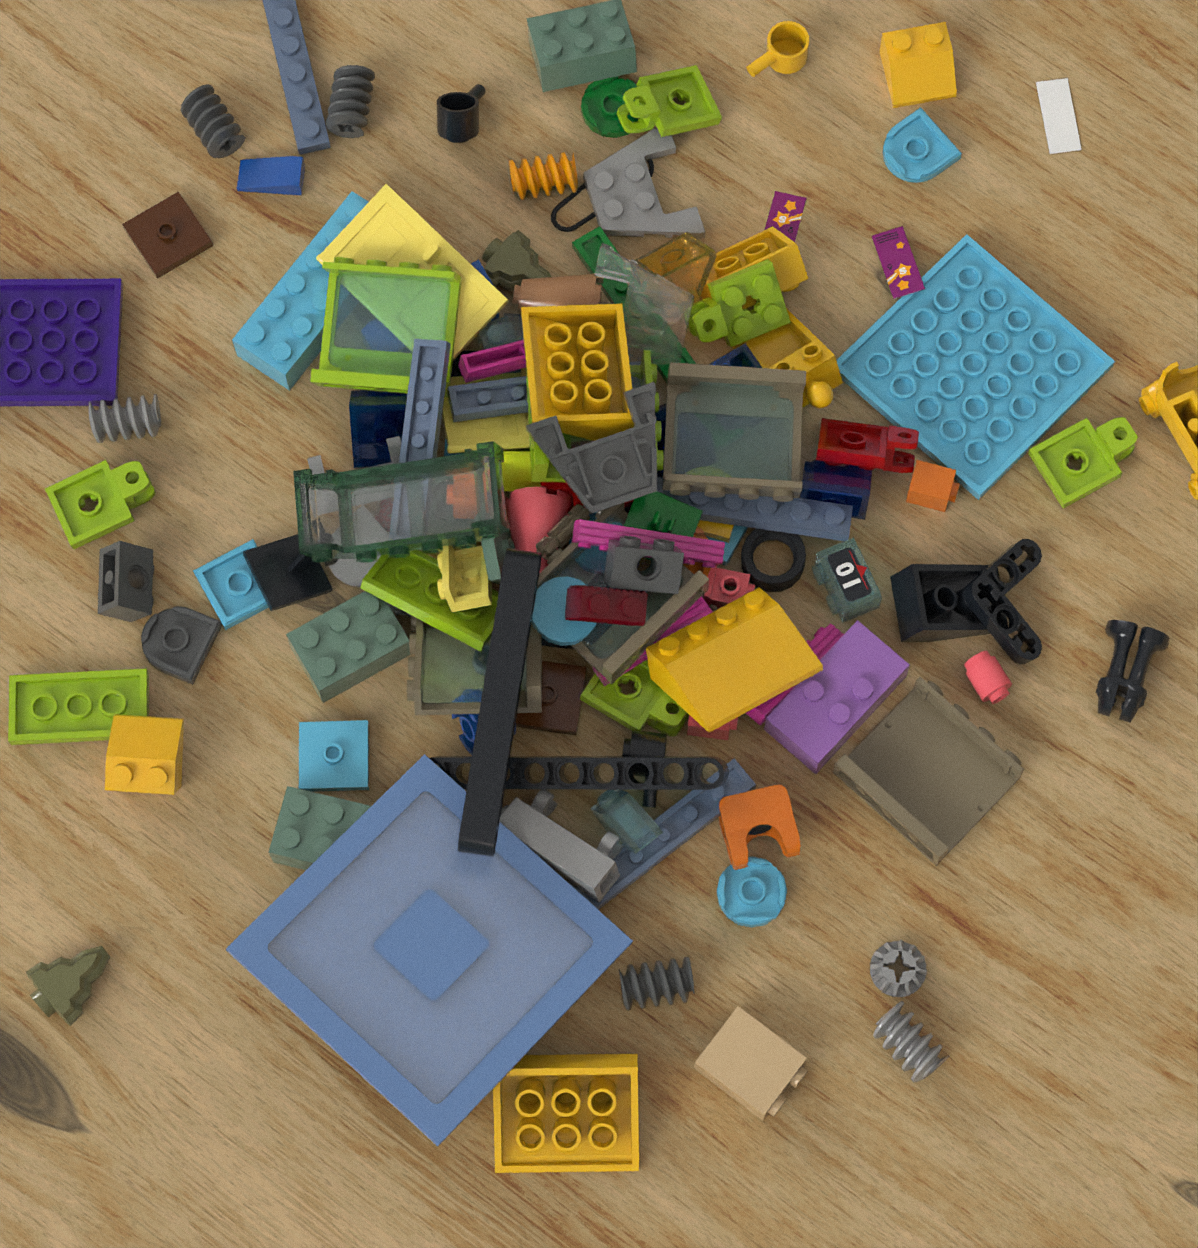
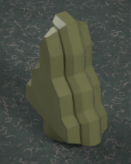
M519 230L513 232L504 242L495 238L488 245L482 256V260L487 263L484 270L495 288L501 286L509 291H514L515 285L521 286L522 279L551 277L550 273L539 265L538 254L530 248V239Z
M102 946L83 950L72 959L59 957L50 964L38 963L26 971L27 976L32 980L37 989L30 995L31 998L48 1018L57 1012L71 1026L83 1014L82 1005L92 995V983L103 974L110 955Z

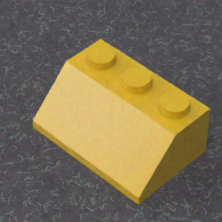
M773 226L686 267L702 299L708 297L712 299L708 283L767 259L773 263L781 292L794 290L799 286V283L809 279L797 244ZM750 295L747 296L746 303L742 305V309L755 305L756 299L751 298Z

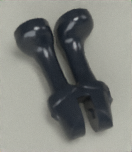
M1109 620L1105 632L1108 637L1114 639V652L1107 676L1100 678L1097 684L1098 714L1110 716L1112 707L1117 700L1115 696H1121L1124 698V701L1121 703L1122 710L1119 720L1131 723L1138 709L1145 704L1147 690L1143 688L1150 660L1156 651H1163L1168 648L1170 638L1165 633L1154 628L1142 627L1132 669L1128 679H1125V667L1138 625L1129 621Z

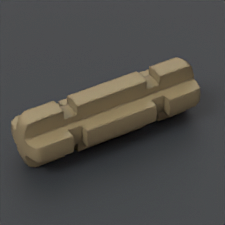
M575 505L568 512L570 516L565 515L547 533L549 537H543L536 544V552L542 553V557L545 560L550 558L557 550L556 548H562L572 538L574 522L576 520L589 521V512L582 505Z

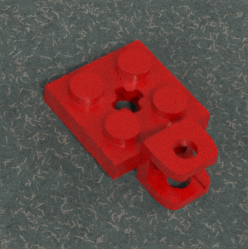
M822 418L816 460L824 461V463L833 466L847 464L858 466L863 470H874L877 468L883 469V471L912 473L914 471L915 455L895 451V448L916 449L919 432L904 427L889 426L888 428L886 426Z

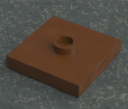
M179 192L122 224L124 230L157 279L213 246L212 240Z
M542 661V712L517 713L516 727L577 736L582 704L580 695L584 691L587 667Z

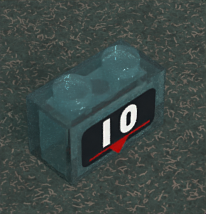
M854 537L816 553L815 565L812 566L813 574L819 585H825L829 594L826 596L828 606L833 615L838 613L842 623L880 608L882 595Z

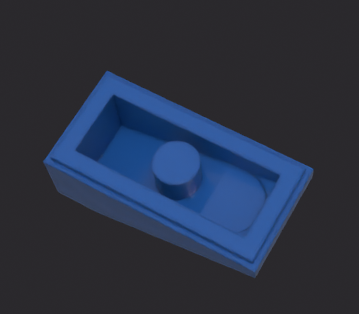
M285 156L240 160L237 191L302 196L305 173L304 158Z

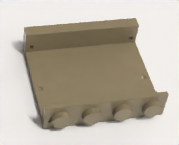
M919 677L916 680L914 689L848 756L844 754L835 763L833 773L937 866L1020 779L1024 769L1020 766L1021 761L1015 754L1009 750L1004 752L994 743L995 738L988 730L983 727L978 729L969 721L968 713L958 704L951 705L942 697L944 694L932 681L926 682Z

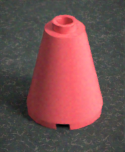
M525 487L510 492V499L507 497L504 499V507L515 549L536 552V544L543 537H549L547 533L565 515L570 516L568 514L572 509L570 495L560 490H557V495L546 494V487ZM543 557L541 558L540 572L548 566V560H545Z

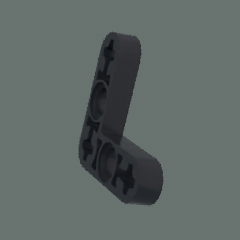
M1022 539L1010 546L968 583L964 589V599L967 605L1010 659L1018 664H1026L1038 658L1042 650V644L1037 634L1005 596L1007 592L1041 562V549L1037 543L1030 539ZM1023 551H1025L1028 556L1025 561L1017 565L1014 560L1019 558ZM997 567H1003L1009 573L1008 583H1004L998 578L996 573ZM980 589H983L985 592L982 599L977 595ZM995 603L997 607L989 611L987 608ZM998 612L1005 614L1009 619L1008 629L998 625L996 620ZM1017 631L1018 634L1014 635L1011 639L1009 634ZM1023 642L1028 646L1025 653L1021 650Z

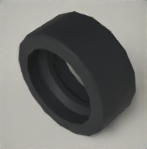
M756 528L746 537L741 552V569L743 573L750 574V583L755 584L756 588L760 587L766 592L786 590L801 578L805 568L806 550L798 534ZM765 541L785 543L793 553V564L786 573L780 576H769L761 573L753 561L755 549Z

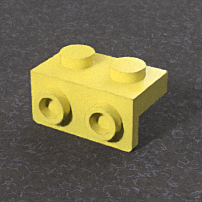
M450 539L442 540V553L437 555L438 566L442 574V579L437 581L440 598L447 600L451 612L492 605V582L488 580L482 545L454 551Z

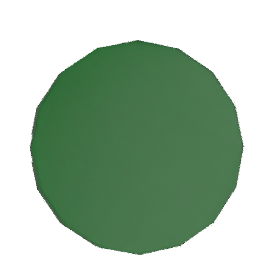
M616 76L594 81L588 85L581 102V113L585 124L593 132L603 137L618 138L630 134L624 131L616 113L618 108L625 104V101H623L624 93L631 88L637 87L635 82ZM631 115L627 116L632 122L638 121V118H633Z

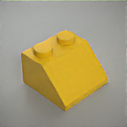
M946 22L882 33L879 52L893 108L957 96L953 49Z
M115 714L106 752L105 790L175 795L182 787L184 719Z

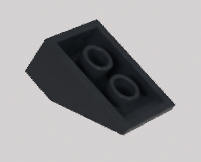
M911 564L892 575L890 579L901 642H934L990 634L964 599V589L967 584L989 565ZM997 567L996 573H997L998 578L1000 579V577H999V571H998V567ZM980 589V592L977 594L980 599L985 594L984 590ZM993 603L992 606L988 607L987 609L990 611L997 606L995 603ZM998 612L996 616L998 625L1008 629L1007 616Z

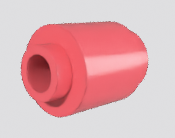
M987 650L976 654L965 662L964 666L967 669L965 674L982 702L990 700L992 704H995L1010 694L1008 691L1012 686L1010 679L996 657L990 656Z

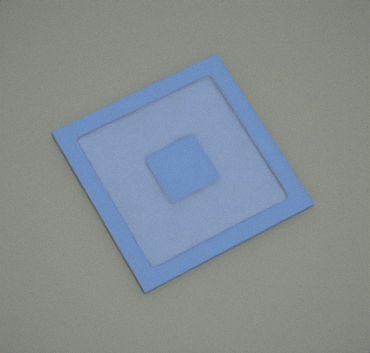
M424 754L226 948V951L438 1147L632 944L633 940L501 822L499 824L494 857L458 852V840L466 791Z

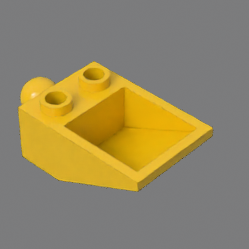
M788 309L787 312L791 323L733 346L747 367L806 371V385L803 391L802 408L808 404L815 408L827 407L833 400V389L843 383L835 355Z

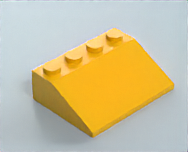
M597 304L521 307L532 423L556 415L562 433L594 441L633 428L634 423L623 392L632 389L623 305Z
M760 587L646 647L650 679L709 733L823 670L822 663L781 606Z
M638 1054L525 1055L494 1087L495 1173L639 1171Z

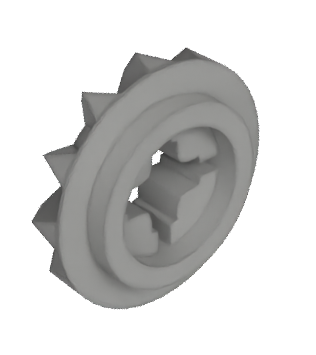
M902 940L886 942L875 951L870 962L872 981L880 991L892 997H905L915 993L922 986L927 974L925 956L920 953L915 945L908 944ZM898 955H901L903 966L914 970L904 971L899 978V982H896L894 970L883 966L894 965Z

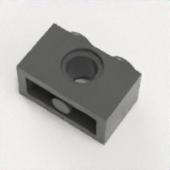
M620 536V541L609 540L603 581L610 588L671 594L679 593L684 553L677 546H674L675 542L665 539H654L653 544L640 543L641 539L633 536ZM644 556H651L650 566L646 570L638 571V561Z
M118 541L100 549L98 614L128 622H133L152 614L153 549L123 541Z

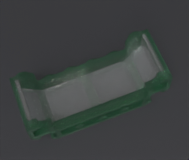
M491 441L476 444L477 450L464 449L465 453L344 472H336L331 469L326 470V473L312 475L311 469L293 471L300 553L312 558L313 562H328L333 559H356L358 563L377 561V556L389 554L390 558H404L410 556V551L422 549V553H438L443 551V546L455 545L457 549L476 547V542L499 537L500 534L510 530V523L506 519L501 464L504 462L503 447Z

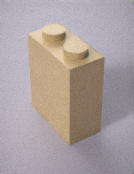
M737 1006L698 1057L694 1065L696 1071L762 1121L768 1113L773 1117L778 1113L787 1100L782 1096L789 1085L796 1088L808 1072L803 1068L807 1057L739 1006Z

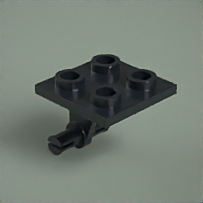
M318 518L309 520L305 525L313 539L311 544L305 532L243 552V556L270 611L332 592L333 588L320 561L323 559L325 566H331L338 562L339 559L331 546L332 539L330 535L325 534Z

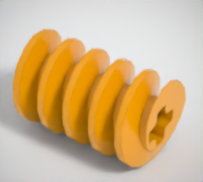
M565 152L560 153L558 163H556L552 154H548L544 165L539 156L534 157L532 166L529 165L526 158H522L520 168H517L513 160H509L513 194L517 192L521 200H525L527 190H530L534 198H538L540 188H543L547 197L551 196L553 186H556L559 194L562 195L564 194L566 184L570 186L573 193L577 192L578 178L574 153L572 154L571 161H569Z

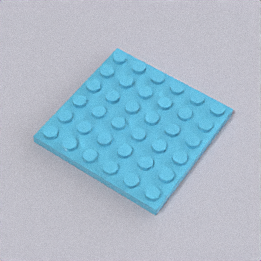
M966 234L921 278L925 289L902 296L837 359L841 378L848 386L894 426L918 431V447L939 466L955 469L954 479L979 500L1113 367L1115 361Z

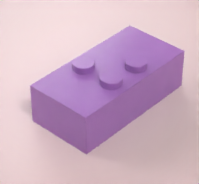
M858 620L821 658L820 662L823 665V670L797 684L765 719L764 730L814 774L820 771L906 678L910 664Z

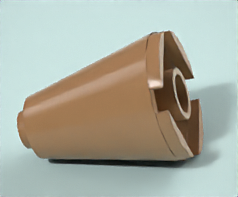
M593 273L522 279L521 286L515 285L512 305H518V313H521V307L601 304L602 285H597V283L604 282V274Z

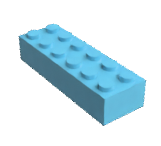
M351 191L232 339L238 357L289 391L321 352L329 272L322 268L316 257L325 250L368 203L367 200ZM342 284L336 332L360 303Z

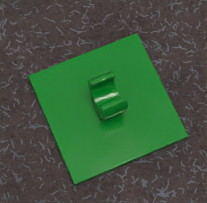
M656 491L633 500L623 526L693 537L703 511Z

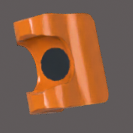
M780 784L726 796L720 800L719 811L721 815L719 816V825L731 866L734 870L748 867L747 846L753 838L758 836L774 838L787 858L800 855V837L788 791L784 786Z

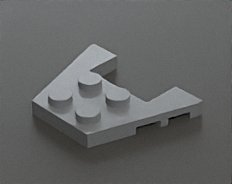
M656 127L583 173V180L598 225L606 235L644 237V234L665 235L666 238H673V235L692 236V239L705 238V229L697 206L669 214L663 213L646 164L648 159L675 154L676 145L672 135L661 137Z

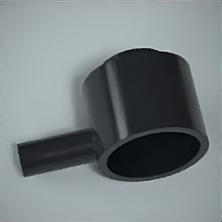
M475 85L468 93L451 92L437 99V133L440 137L453 143H463L478 135L479 99L485 95V88L482 85Z
M632 730L631 739L624 738L622 756H665L667 734ZM638 763L633 769V775L645 777V781H647L649 770L644 764ZM644 790L643 807L656 808L658 790Z

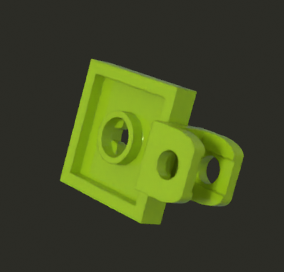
M697 65L639 77L636 84L637 87L631 88L624 93L623 101H625V104L621 105L616 113L625 132L641 133L650 131L656 125L661 137L719 125L722 119L720 111ZM674 97H677L679 101H685L686 103H684V105H678L673 101ZM631 115L633 118H638V121L632 122L627 116Z
M768 259L708 283L712 299L708 297L688 306L684 311L690 334L698 336V339L702 342H712L724 337L726 344L730 347L791 323L773 263ZM749 295L751 298L756 299V304L751 311L742 309V305L746 303V297Z
M1124 417L1114 418L1097 427L1096 431L1088 418H1085L1030 448L1028 455L1064 509L1120 478L1122 471L1117 463L1133 453L1134 444L1138 436ZM1073 456L1075 460L1080 458L1083 460L1080 470L1067 467L1069 457Z
M104 460L45 488L73 550L134 522L135 520L130 510L148 502L156 493L148 474L144 471L139 461H131L111 470L108 462ZM87 498H91L93 502L98 501L95 510L91 512L88 510L82 511L81 509L86 505L85 500Z
M648 660L620 676L613 684L609 683L606 686L602 684L595 673L580 695L581 701L630 730L642 731L648 722L647 725L661 733H665L668 736H677L689 718V714L650 679ZM634 682V690L636 691L634 694L629 693L625 695L621 693L622 688L618 686L620 683Z

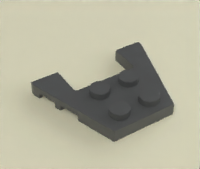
M654 382L623 392L634 423L633 428L568 449L556 415L525 426L527 432L590 514L657 491V447L655 441L656 386Z

